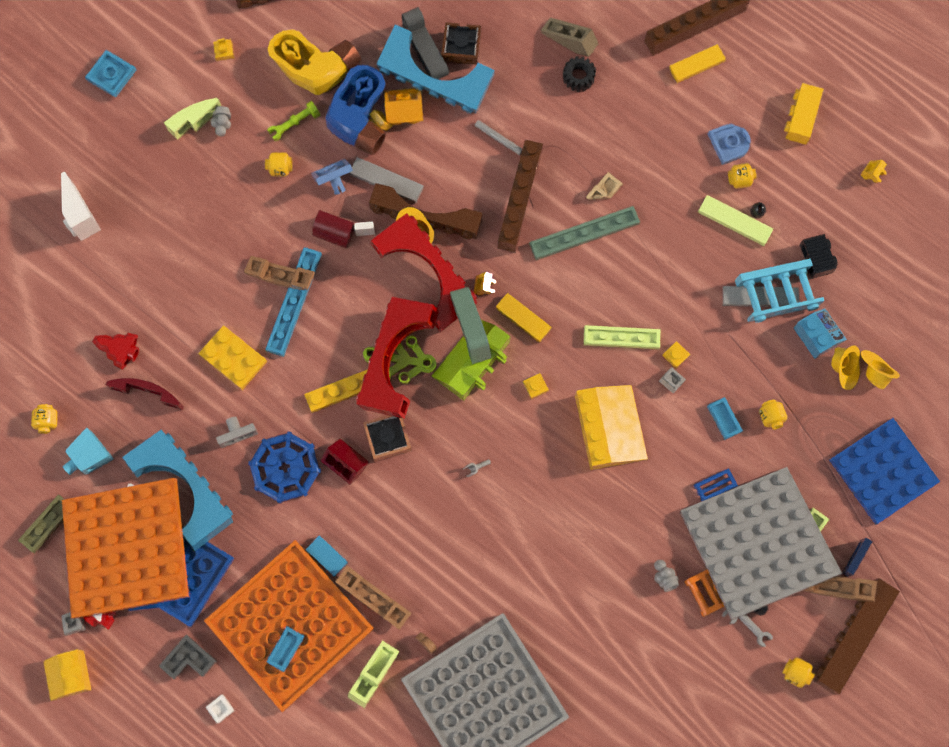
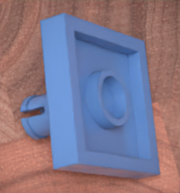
M344 158L311 174L318 185L330 181L334 194L337 195L340 194L339 189L342 193L346 191L340 176L353 171V169Z

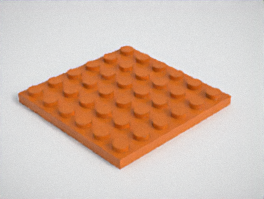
M176 478L62 500L71 618H82L189 597Z
M296 540L204 620L281 712L288 709L374 630L370 623ZM288 626L305 637L285 672H282L266 661Z

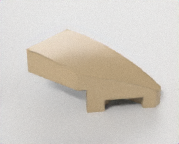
M608 172L599 184L595 185L586 198L588 200L611 199L623 184Z

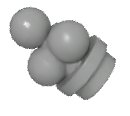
M224 106L215 108L213 118L210 121L211 125L216 128L215 133L219 137L224 136L226 130L231 127V122L229 121L231 119L230 109Z
M657 560L654 563V567L659 572L655 574L654 580L665 592L674 590L679 586V579L675 576V571L672 568L666 567L664 560Z

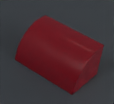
M319 210L314 221L312 236L347 249L355 231V226L351 221Z
M341 438L326 449L320 460L349 485L361 475L369 464L367 459Z

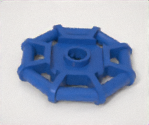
M289 431L286 434L262 439V443L253 458L248 462L255 484L254 489L280 504L283 501L297 497H306L316 477L321 473L314 444L304 441ZM286 442V446L273 450L271 445ZM291 442L304 450L299 453L291 449ZM268 448L271 453L267 456L265 463L259 462ZM307 454L311 468L305 467L303 457ZM282 463L290 464V467L287 468L288 472L284 473L283 470H280ZM258 467L265 469L267 478L263 481L261 480ZM305 472L310 473L303 486H301L299 482ZM270 482L277 485L279 492L270 489L266 485ZM294 485H296L299 488L297 490L284 493V488L291 487Z

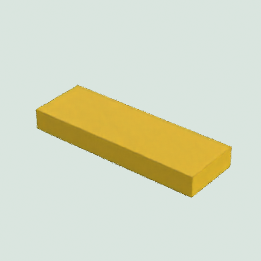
M717 44L670 65L669 70L676 82L679 83L725 62L726 58Z
M509 293L496 306L499 312L539 343L552 328Z

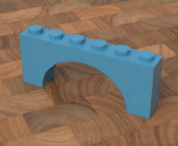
M395 24L377 62V67L380 69L379 72L387 76L389 74L396 76L395 79L402 83L407 81L413 84L412 87L419 91L424 89L434 98L446 99L445 102L449 105L455 106L457 104L462 107L463 111L469 114L472 112L477 113L495 75V70L477 63L476 67L468 75L460 79L444 81L432 78L423 73L411 58L410 44L413 37L412 32Z
M160 430L122 458L137 478L148 472L165 471L179 476L190 486L194 495V511L190 521L182 529L185 540L196 551L233 523L231 517L233 513L227 505L222 506L219 502L222 499L215 490L213 492L210 491L208 488L210 484L205 477L198 476L196 473L198 469L193 462L188 463L186 461L184 451L180 447L176 448L174 446L175 440L172 436Z

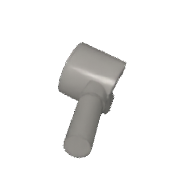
M488 459L479 464H468L463 468V470L466 468L471 470V473L466 477L473 476L480 468L491 464V461Z

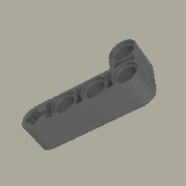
M416 7L401 14L402 26L404 29L412 32L411 45L428 76L439 80L449 75L447 65L425 27V20L420 8Z

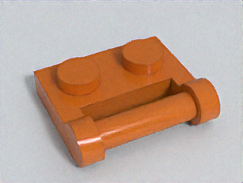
M708 569L684 581L686 586L690 587L699 604L703 617L724 607ZM699 580H701L714 604L711 607H708L696 584Z

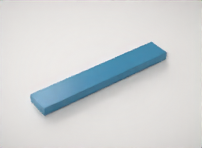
M304 247L296 269L302 268L316 272L322 253ZM288 288L265 348L266 352L284 357L309 289L297 290Z

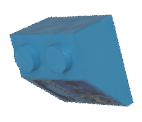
M826 309L810 314L794 326V330L814 359L847 340Z

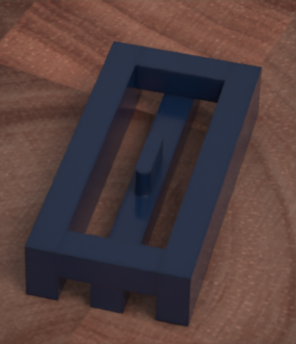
M866 537L859 541L842 574L847 577L855 574L873 541Z

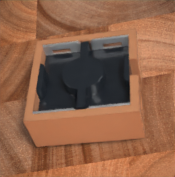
M387 415L363 422L374 462L412 451L408 435L403 432L405 425L402 418Z

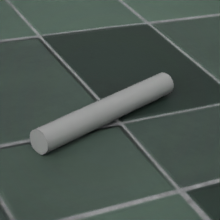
M478 120L475 123V127L519 156L521 155V147Z

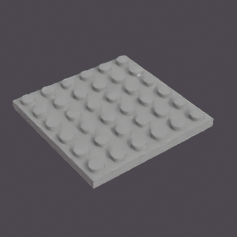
M788 467L680 511L731 620L832 579L842 573Z
M504 613L401 679L442 747H526L570 718Z

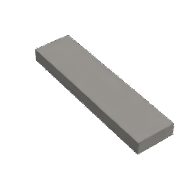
M358 157L352 166L353 171L349 172L351 176L374 186L375 183L393 187L400 197L417 203L424 189V185Z
M723 286V306L752 307L747 289L744 286ZM754 287L760 307H771L765 287ZM773 287L779 307L789 305L784 287ZM792 288L796 301L799 303V288Z

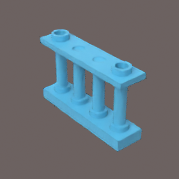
M811 259L739 274L735 279L736 286H744L747 289L754 311L747 318L748 322L755 321V323H760L769 317L808 309V311L818 309L819 305L825 300L824 297L814 299L806 275L807 271L813 266ZM796 274V276H799L807 301L797 303L789 280L790 275ZM779 278L782 281L789 305L779 307L771 283L773 279ZM761 282L764 284L772 309L761 310L754 288L755 283Z

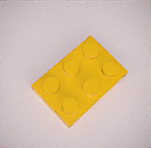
M224 325L198 353L241 390L248 385L268 362Z

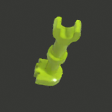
M312 101L308 102L306 109L297 115L293 114L283 124L269 127V134L277 132L272 137L274 141L280 140L284 131L293 125L297 126L301 120L310 114L314 119L321 116Z

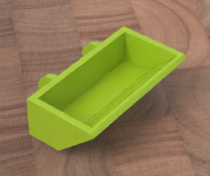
M481 320L489 342L491 359L472 364L467 343L463 336L431 376L463 401L475 386L481 390L486 388V383L481 378L487 371L491 374L494 372L491 366L496 360L502 364H505L507 361V356L503 353V350L510 343V336L496 325Z

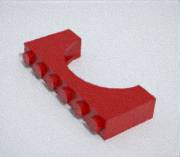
M406 213L370 241V245L381 258L391 253L406 252L422 258L431 266L440 284V300L437 306L439 314L435 326L439 332H442L458 319L450 292L465 288V281L460 275H456L453 272L452 264L441 257L442 252L436 245L433 246L430 243L429 235L424 230L421 231L419 229L417 220L412 215L409 216ZM470 290L474 303L476 305L478 303L476 301L477 296L472 290Z
M391 297L390 303L386 307L385 318L380 325L379 336L375 340L373 354L369 358L367 373L363 376L361 391L357 394L356 404L363 410L405 419L410 400L394 390L389 377L390 361L399 343L409 334L421 329H434L439 311L433 304Z

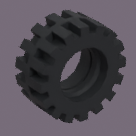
M576 56L575 59L571 58L569 62L567 61L563 70L564 84L566 83V87H571L572 91L577 89V92H580L581 89L583 91H586V88L589 89L591 84L593 85L596 75L594 63H590L588 58L585 60L583 56L581 59L579 56ZM580 69L585 71L587 76L583 79H577L573 77L572 71Z

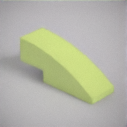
M217 98L195 103L174 114L164 124L167 130L177 139L183 136L190 128L197 132L213 117L215 108L221 106L220 101Z
M382 641L350 690L348 698L365 708L393 664L399 651Z

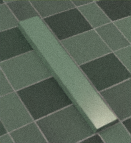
M634 206L531 241L529 245L537 261L639 225L640 220Z

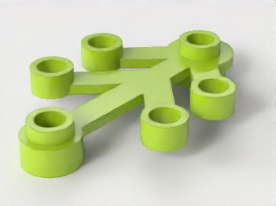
M408 336L406 338V345L408 348H412L418 358L410 357L401 343H399L395 349L399 355L393 354L390 361L396 362L395 365L389 368L390 379L391 376L406 366H416L409 372H401L399 374V382L401 384H408L410 379L419 373H431L436 368L435 358L432 355L424 354L417 344L415 336ZM413 339L415 343L410 345L408 341ZM370 346L364 349L363 357L366 362L369 363V358L371 357L367 353L374 351L375 347ZM430 361V365L425 366L423 362ZM403 375L408 377L406 381L401 380Z

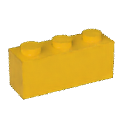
M802 83L800 88L795 90L793 100L796 101L789 110L788 115L791 116V119L786 122L784 132H787L785 139L805 145L808 143L821 101L822 88Z

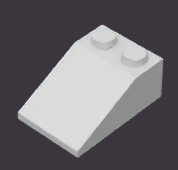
M64 171L61 173L62 214L65 217L63 222L74 237L78 236L82 241L101 229L76 186Z

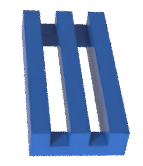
M728 468L693 486L697 490V494L702 502L737 487L738 484ZM726 474L728 475V478L701 490V486ZM731 481V485L705 497L704 493Z

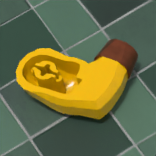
M294 29L284 30L276 34L270 40L267 48L269 56L294 84L305 88L315 95H321L331 90L343 80L351 68L356 67L361 62L360 54L347 40L329 49V52H321L301 32Z

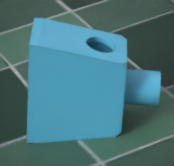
M86 428L66 449L65 452L71 460L62 467L69 475L78 468L87 475L109 463L114 458L95 434Z

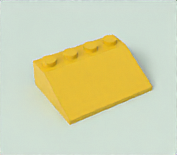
M632 385L594 387L576 391L575 399L590 470L648 459Z

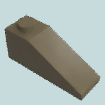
M551 17L541 29L542 34L574 53L587 57L591 55L599 44L592 29Z

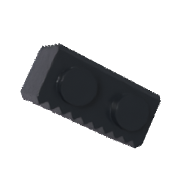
M825 234L801 241L799 245L804 259H811L813 265L809 269L812 279L831 274L836 270L838 262L830 251L831 242L825 237Z

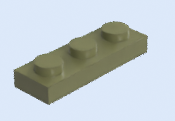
M59 494L18 540L32 553H36L63 522L62 500L64 498Z

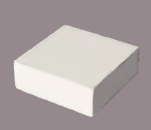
M373 222L354 224L356 236L375 235Z
M223 694L206 706V709L217 724L235 711Z

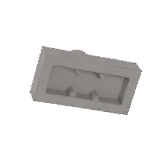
M231 417L226 420L230 432L218 436L216 439L220 447L224 448L258 435V432L253 423L240 427L237 417Z

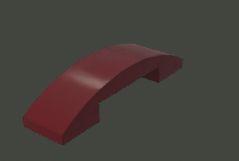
M119 378L106 381L105 385L110 390L129 394L130 388L161 396L160 401L166 406L183 410V405L170 392L149 381L134 378Z

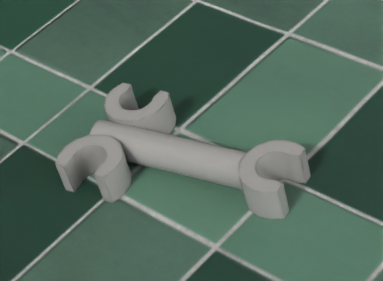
M727 610L722 613V617L728 614ZM747 615L739 617L755 634L759 646H766L762 641L763 636H766L769 640L773 639L770 633L763 632ZM738 618L731 620L729 624H734Z

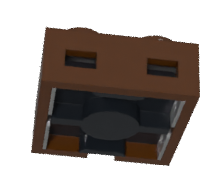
M445 22L441 54L443 60L450 63L477 65L481 25L467 24V27L460 26L459 23Z

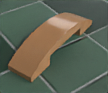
M255 256L250 257L244 271L245 274L257 279L297 290H308L315 274L314 271L281 266Z
M346 566L335 581L399 630L411 615V612L384 594L349 566Z
M836 576L803 591L841 599L875 602L877 581Z

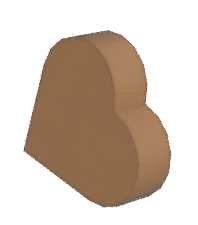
M420 632L415 637L431 655L436 651V645L425 634Z

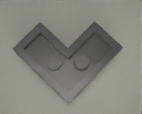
M185 635L159 667L173 679H176L187 665H190L198 674L204 677L217 660L190 636Z

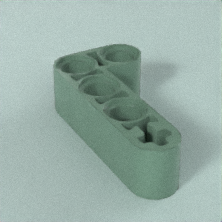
M469 287L451 291V300L467 343L472 364L491 359L489 342Z

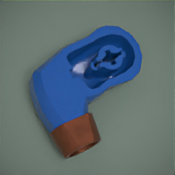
M358 65L351 68L345 80L335 92L326 114L327 128L334 135L370 155L377 153L386 138V132L374 122L368 120L373 106L385 87L383 75L376 68L368 65Z

